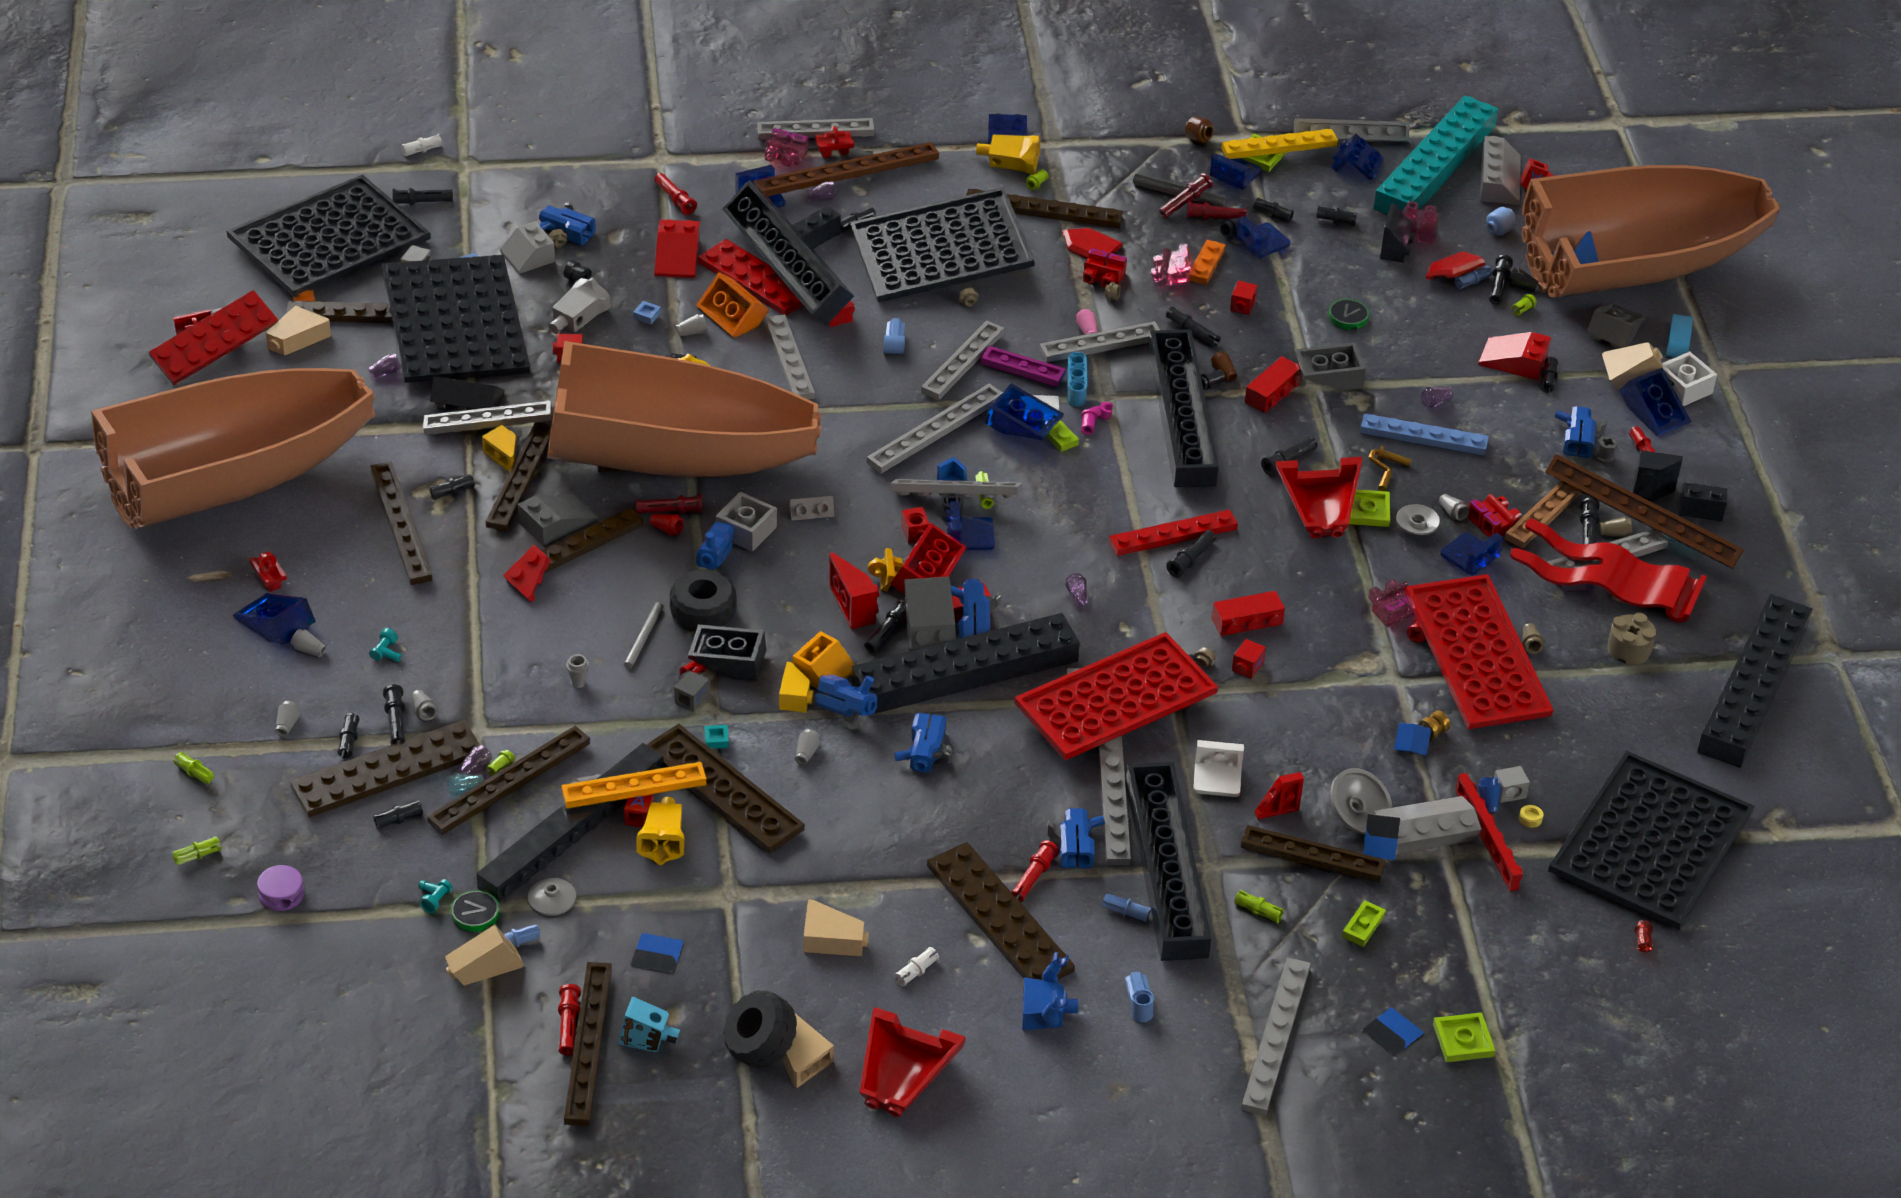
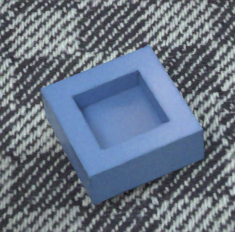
M642 301L634 310L633 319L652 324L661 314V307Z

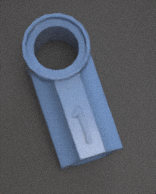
M892 318L891 321L887 322L886 335H884V354L904 355L905 323L898 318Z
M1140 971L1132 972L1128 977H1125V985L1132 1007L1131 1016L1135 1021L1148 1022L1153 1018L1154 995L1150 992L1146 975L1141 974Z

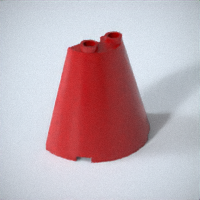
M1362 457L1340 458L1339 469L1298 471V460L1276 461L1279 476L1311 538L1317 539L1327 536L1337 538L1344 535V530L1349 526Z
M874 1007L859 1091L866 1099L864 1104L871 1109L878 1110V1108H881L894 1117H901L902 1113L963 1049L966 1042L965 1036L942 1029L939 1037H935L902 1026L897 1014Z

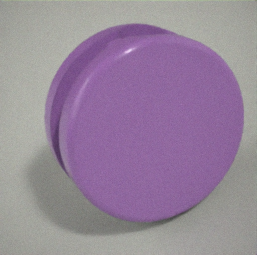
M277 865L270 867L258 878L257 887L260 902L270 910H289L297 906L303 899L304 886L302 875L291 866Z

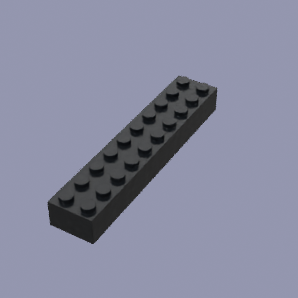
M750 180L722 208L806 309L825 326L854 297L769 197Z
M1150 330L1149 355L1174 487L1216 486L1219 466L1192 331Z
M1769 595L1701 734L1697 753L1738 768L1742 767L1806 632L1813 608L1779 596Z
M1063 613L853 665L852 687H860L866 676L874 679L868 692L877 696V708L873 713L877 714L1078 662L1080 642Z
M1174 762L1128 764L1126 787L1160 960L1209 958L1211 934Z

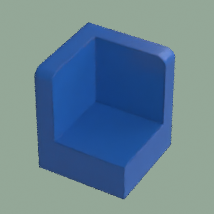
M952 457L938 464L937 480L967 481V468L955 457Z
M1399 723L1394 749L1425 756L1427 754L1431 729L1418 724Z

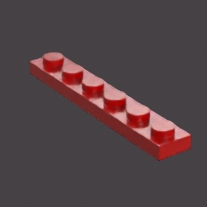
M1229 509L1110 535L1109 544L1116 556L1197 539L1206 530H1210L1214 534L1237 530L1238 522Z
M1467 773L1459 774L1455 790L1458 797L1463 796L1475 808L1481 827L1479 836L1509 891L1519 890L1520 881L1523 878L1521 867L1516 864L1512 850L1506 846L1502 832L1498 831L1495 825L1494 817L1488 813L1484 799L1480 798L1477 792L1476 784L1470 780Z

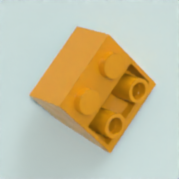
M822 631L816 634L793 655V664L810 680V685L818 689L819 680L822 676L836 675L847 679L852 674V666L855 665L840 642Z

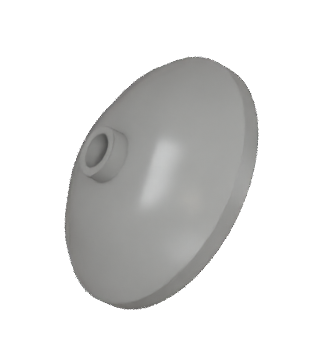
M1359 768L1344 770L1332 782L1330 789L1332 807L1340 821L1356 833L1365 835L1368 814H1373V811L1392 808V801L1384 784L1375 775Z

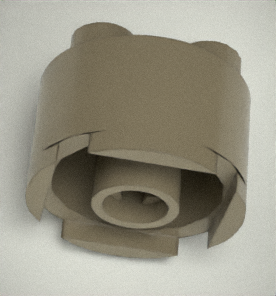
M1643 613L1615 617L1610 630L1607 650L1614 659L1618 660L1620 658L1625 660V664H1642L1648 660L1652 653L1656 629Z

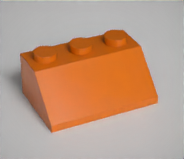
M718 272L696 304L697 307L734 338L757 328L769 312L765 305L734 279Z

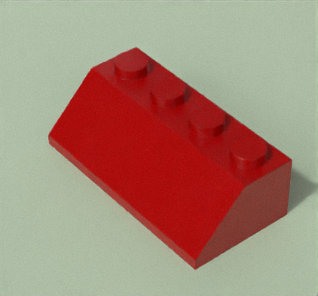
M930 522L890 584L905 594L904 580L948 577L967 546Z

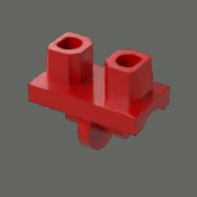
M832 126L831 132L825 133V135L816 136V143L823 158L830 157L832 150H838L841 155H849L850 148H854L851 133L838 131L837 126Z
M204 310L173 317L176 335L210 316L211 311Z
M268 551L261 553L257 558H249L250 565L269 592L282 587L281 582L287 580V576L278 564L274 554Z

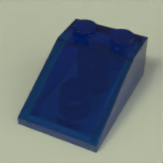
M1663 368L1629 380L1619 390L1627 407L1656 436L1692 422Z
M1011 383L989 406L985 424L1002 434L1043 440L1064 417V413Z
M269 593L264 594L233 614L234 619L268 642L281 645L289 643L298 629L308 630L309 626L316 622L307 598Z

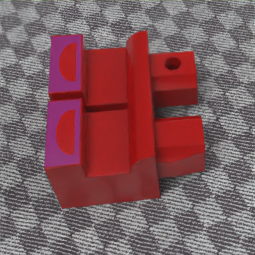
M1091 248L1089 257L1084 262L1083 282L1091 284L1097 281L1104 288L1110 285L1111 282L1119 285L1126 274L1127 257L1112 253L1108 256V252Z
M1489 494L1482 502L1478 499L1470 501L1467 518L1491 541L1505 536L1506 532L1520 520L1521 512L1516 508L1509 511V503L1504 496L1495 498L1492 494Z

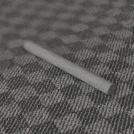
M655 603L624 662L626 668L631 669L663 609L662 603Z

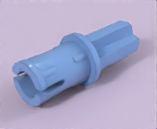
M1490 266L1470 271L1456 277L1455 285L1458 289H1463L1471 284L1477 285L1479 281L1490 277L1493 271Z
M1106 894L1102 903L1103 907L1122 913L1123 917L1128 915L1147 922L1151 912L1150 907L1131 902L1130 898L1126 900L1111 894Z
M532 925L519 930L513 928L511 932L504 935L518 948L519 944L539 939L540 930L537 925Z

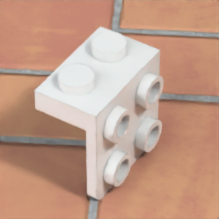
M1198 740L1193 791L1199 794L1238 797L1241 787L1244 744Z

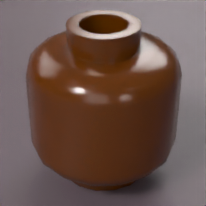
M1194 116L1186 123L1185 133L1189 140L1205 143L1212 138L1214 128L1209 119Z

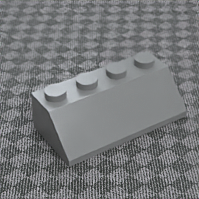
M1497 136L1484 137L1481 156L1480 201L1519 205L1521 155L1505 138Z
M1463 796L1373 811V815L1400 818L1396 854L1474 841L1481 831L1475 808Z

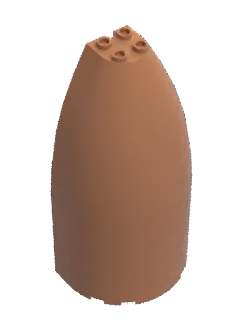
M1645 165L1531 179L1522 209V215L1525 216V227H1522V239L1524 243L1527 242L1528 254L1525 255L1532 277L1539 281L1537 285L1543 293H1549V297H1562L1648 285L1708 268L1732 256L1753 242L1767 229L1773 227L1780 211V206L1775 198L1771 199L1772 190L1768 187L1765 179L1741 173L1688 165ZM1591 231L1599 262L1580 264L1573 249L1583 235Z
M564 341L547 458L662 476L729 477L749 474L785 465L810 455H816V441L820 437L821 413H818L817 403L768 382L741 373L676 358Z
M294 368L228 376L92 410L94 444L96 454H99L103 465L100 469L104 482L109 485L111 500L126 525L130 528L135 527L136 530L246 499L308 472L334 454L370 419L375 417L372 401L375 400L372 389L365 385L363 377H360L353 369Z

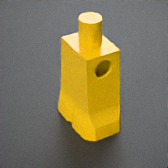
M993 135L991 145L977 143L976 155L989 156L990 167L1018 170L1034 175L1041 149L1040 136Z
M664 797L661 803L651 802L645 824L636 837V852L655 861L658 865H663L669 860L678 859L684 855V834L681 831L682 804H675V800L671 797Z

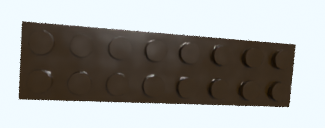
M462 720L290 780V786L309 818L484 756L483 749L466 721Z
M679 723L646 744L663 755L664 768L701 762L706 776V785L689 789L769 854L805 830V824Z
M968 842L927 860V867L1023 979L1043 980V972L1053 962L1055 952H1058V957L1066 958V954ZM1068 959L1066 966L1061 967L1057 975L1058 980L1075 972V965L1070 959Z

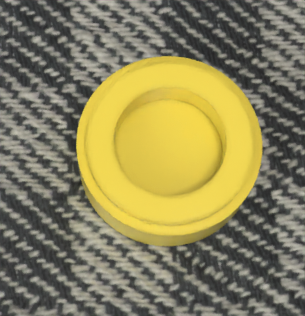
M1526 805L1521 808L1519 821L1524 826L1535 828L1541 825L1543 811L1539 807Z

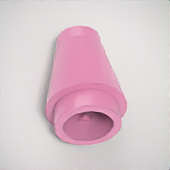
M1083 309L1076 314V323L1085 335L1098 332L1095 314L1091 310Z

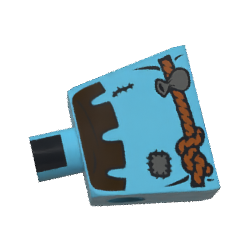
M632 997L624 1017L618 1044L656 1052L659 1050L662 1040L676 1044L680 1030L667 1026L669 1017L667 1011Z

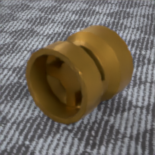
M1440 710L1431 713L1430 717H1425L1418 722V725L1431 729L1429 741L1435 739L1439 733L1442 734L1450 729V721L1447 715Z

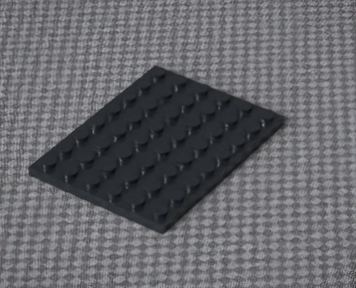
M363 174L226 230L227 237L293 297L410 248L412 245L415 246L431 239L430 232Z
M1004 187L850 222L853 236L878 302L1035 266L1034 258Z
M504 255L381 263L405 383L433 381L434 377L460 379L530 373L529 359Z
M1626 750L1550 863L1548 872L1680 930L1751 817L1755 806Z

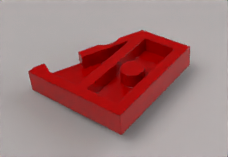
M533 545L503 577L532 603L535 599L533 595L537 584H541L543 574L551 560L536 545Z
M1301 772L1286 774L1277 778L1254 811L1257 820L1299 811L1304 777Z

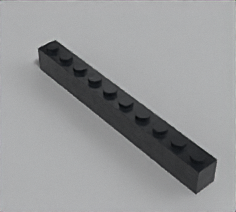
M642 743L597 779L664 768L663 755ZM627 798L567 809L565 804L476 873L478 890L490 893L495 896L498 902H501L506 897L512 895L522 884L527 883L537 872L545 869L552 860L561 856L566 849L577 843L590 830H594L600 822L610 817L619 807L626 804Z

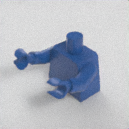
M1055 952L1053 962L1043 972V980L1024 978L1022 1030L1062 1026L1063 1013H1078V999L1067 997L1064 986L1058 982L1057 977L1061 967L1067 965L1069 955H1066V958H1060L1057 956L1058 952Z

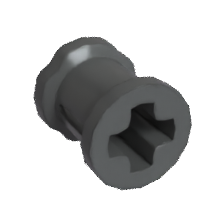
M1603 436L1599 439L1600 448L1596 453V459L1602 464H1611L1615 460L1614 450L1617 448L1618 442L1611 436Z

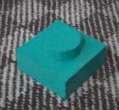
M728 725L704 726L705 745L710 749L729 748Z

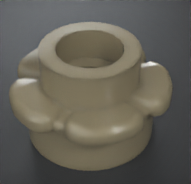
M561 229L553 230L548 235L554 242L555 247H562L567 241V234Z
M1111 282L1110 285L1106 286L1105 297H1108L1109 302L1119 299L1121 286L1115 284V282Z
M972 288L964 289L959 293V302L967 307L972 306L976 303L978 294Z
M1202 647L1198 652L1194 653L1199 667L1211 668L1216 658L1213 651Z

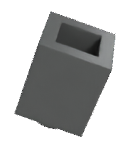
M691 671L674 687L675 704L693 712L709 696V679Z

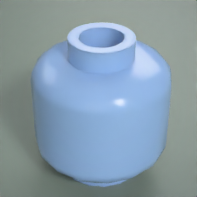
M1506 207L1497 208L1487 216V229L1497 236L1506 234L1515 227V213Z

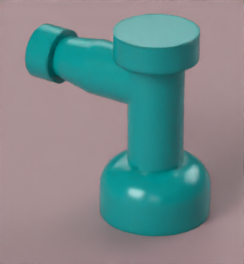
M383 628L379 635L380 642L375 648L370 650L369 655L376 661L381 660L384 656L398 663L402 654L395 653L386 648L388 645L396 643L398 635L390 628Z
M442 879L438 885L421 880L418 885L419 889L432 893L431 895H424L419 900L421 908L429 914L435 913L439 907L438 901L444 894L450 893L453 889L451 883L445 879Z

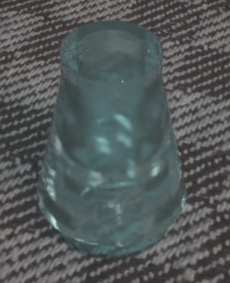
M454 773L453 776H449L447 779L449 793L458 797L483 782L484 779L482 774Z

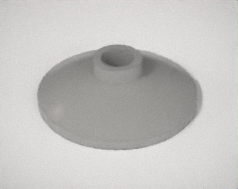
M1420 504L1404 506L1398 511L1396 516L1399 527L1414 535L1433 533L1437 530L1440 523L1439 516L1433 509Z
M559 878L540 880L528 892L530 907L535 912L545 916L561 915L569 911L576 902L574 887L566 880Z

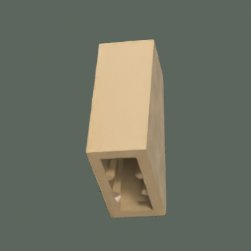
M294 306L266 332L267 348L285 356L331 336L330 320L311 311Z
M1649 342L1602 353L1609 379L1620 392L1663 368L1661 362L1663 356L1657 347L1654 349Z
M808 899L803 952L862 956L863 947H868L869 932H864V922L815 900Z
M496 925L445 956L449 965L446 967L448 974L453 980L458 979L464 986L525 966L517 948Z
M795 1014L797 1019L796 1037L792 1042L793 1045L790 1050L785 1053L782 1060L793 1086L798 1088L834 1062V1045Z

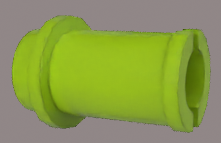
M1041 169L1036 174L1028 176L1026 179L1027 188L1030 190L1039 189L1040 185L1048 180L1049 175L1047 171Z
M1531 294L1524 295L1522 300L1511 306V311L1517 308L1513 314L1520 316L1528 309L1532 310L1537 303L1536 298Z
M509 750L501 751L498 757L490 765L486 766L487 773L493 776L514 763L515 756Z

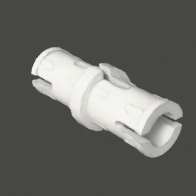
M439 134L424 139L421 137L417 141L401 144V150L404 156L419 152L425 153L432 148L441 147L442 140Z
M928 947L917 958H911L908 961V965L894 974L895 981L904 976L897 984L904 987L917 975L921 976L924 974L927 967L939 960L938 953L929 957L936 950Z

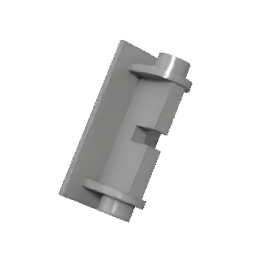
M833 496L790 499L791 521L834 517Z

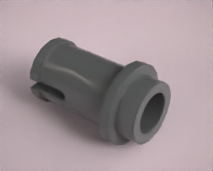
M856 147L854 149L850 148L849 160L873 155L874 151L859 150Z

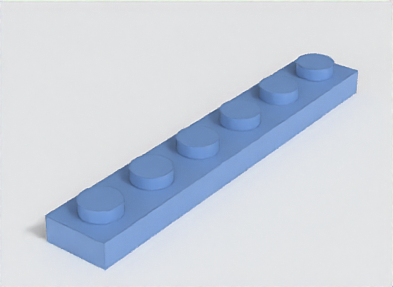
M1365 413L1360 428V433L1484 456L1489 437L1478 433Z

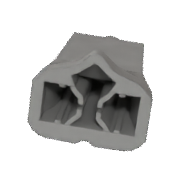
M581 278L577 280L573 287L552 307L554 321L549 324V329L554 334H558L563 328L575 333L598 314L611 307L610 295L594 278Z

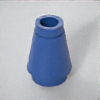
M1498 777L1480 778V784L1477 786L1481 798L1485 801L1487 811H1498L1501 783H1498Z

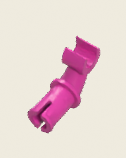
M1103 402L1100 406H1094L1082 411L1081 432L1085 435L1093 434L1097 417L1109 420L1112 415L1113 404Z

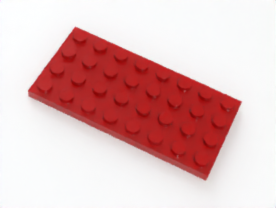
M1488 574L1406 586L1405 594L1467 729L1552 716L1554 710Z
M1164 632L1016 696L1014 704L1064 760H1068L1210 697L1218 692V686L1167 632Z

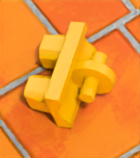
M886 548L883 559L874 558L869 562L868 572L877 578L880 577L881 591L887 592L889 587L892 586L890 583L903 564L902 558L894 557L892 549Z

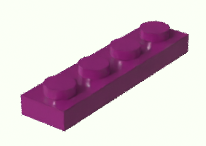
M992 346L988 347L981 358L982 365L1055 387L1060 385L1066 375L1065 368Z

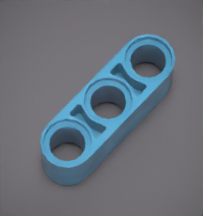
M1679 314L1672 315L1666 357L1676 358L1689 351L1693 317Z
M1073 352L1068 357L1067 401L1071 406L1080 407L1086 403L1087 357L1081 352Z

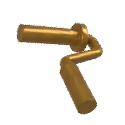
M1381 446L1380 450H1371L1369 460L1386 471L1378 486L1379 491H1386L1392 477V470L1380 462V459L1383 458L1406 467H1410L1412 459L1386 451L1384 446Z

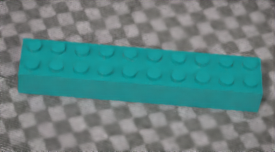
M1464 95L1376 190L1373 209L1388 215L1391 204H1395L1410 221L1484 140V137L1488 136L1495 128L1499 108Z

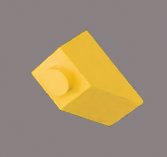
M501 425L482 436L483 453L509 472L516 461V435Z
M786 662L779 692V710L806 713L808 704L813 703L814 690H810V680L792 662Z

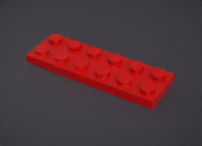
M728 239L721 241L698 256L699 264L715 274L720 272L734 279L756 299L782 315L787 316L803 305L769 264Z
M252 290L150 350L149 356L174 386L268 330L278 322V319L258 294Z

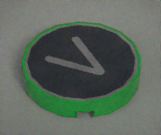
M1341 299L1331 304L1328 316L1331 318L1332 324L1341 329L1352 330V327L1359 329L1367 324L1369 309L1365 304L1357 300Z
M481 890L462 893L454 899L451 905V919L464 931H484L487 929V926L491 924L493 926L500 916L499 902L495 896Z

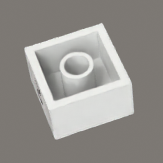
M1691 352L1662 363L1663 368L1657 371L1654 384L1681 407L1713 394L1717 374Z

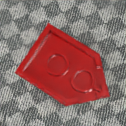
M1091 228L1062 231L1068 251L1086 259L1089 257L1091 248L1108 252L1109 256L1110 253L1114 254L1123 246L1122 242Z
M1462 251L1433 262L1429 266L1425 278L1427 280L1444 276L1446 278H1454L1483 267L1486 263L1482 257Z

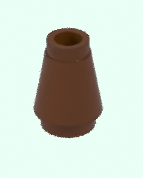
M1220 351L1212 356L1211 366L1215 370H1222L1227 382L1237 378V373L1229 354Z

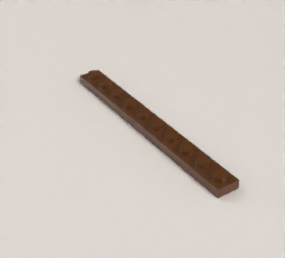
M932 142L753 180V183L769 197L939 159V151Z
M1555 454L1545 470L1547 475L1597 499L1599 502L1732 570L1744 552L1743 548L1558 454Z

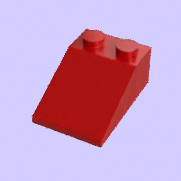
M659 219L654 276L695 278L700 243V221Z
M1533 332L1490 337L1478 365L1538 380L1544 367L1545 359L1548 357L1551 337Z
M834 552L829 553V587L850 629L876 624V614L879 613L877 598L880 596L878 586L873 584L870 576Z

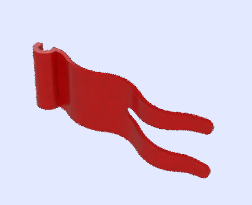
M1528 519L1525 523V528L1542 537L1559 554L1575 560H1599L1601 564L1577 568H1561L1551 565L1539 556L1525 550L1514 548L1510 553V557L1513 560L1528 566L1539 577L1550 583L1564 586L1577 584L1597 585L1629 605L1666 608L1668 618L1679 623L1689 619L1707 576L1701 575L1700 579H1692L1688 574L1690 569L1683 566H1660L1646 563L1617 544L1605 542L1576 544L1567 541L1552 528L1534 519Z

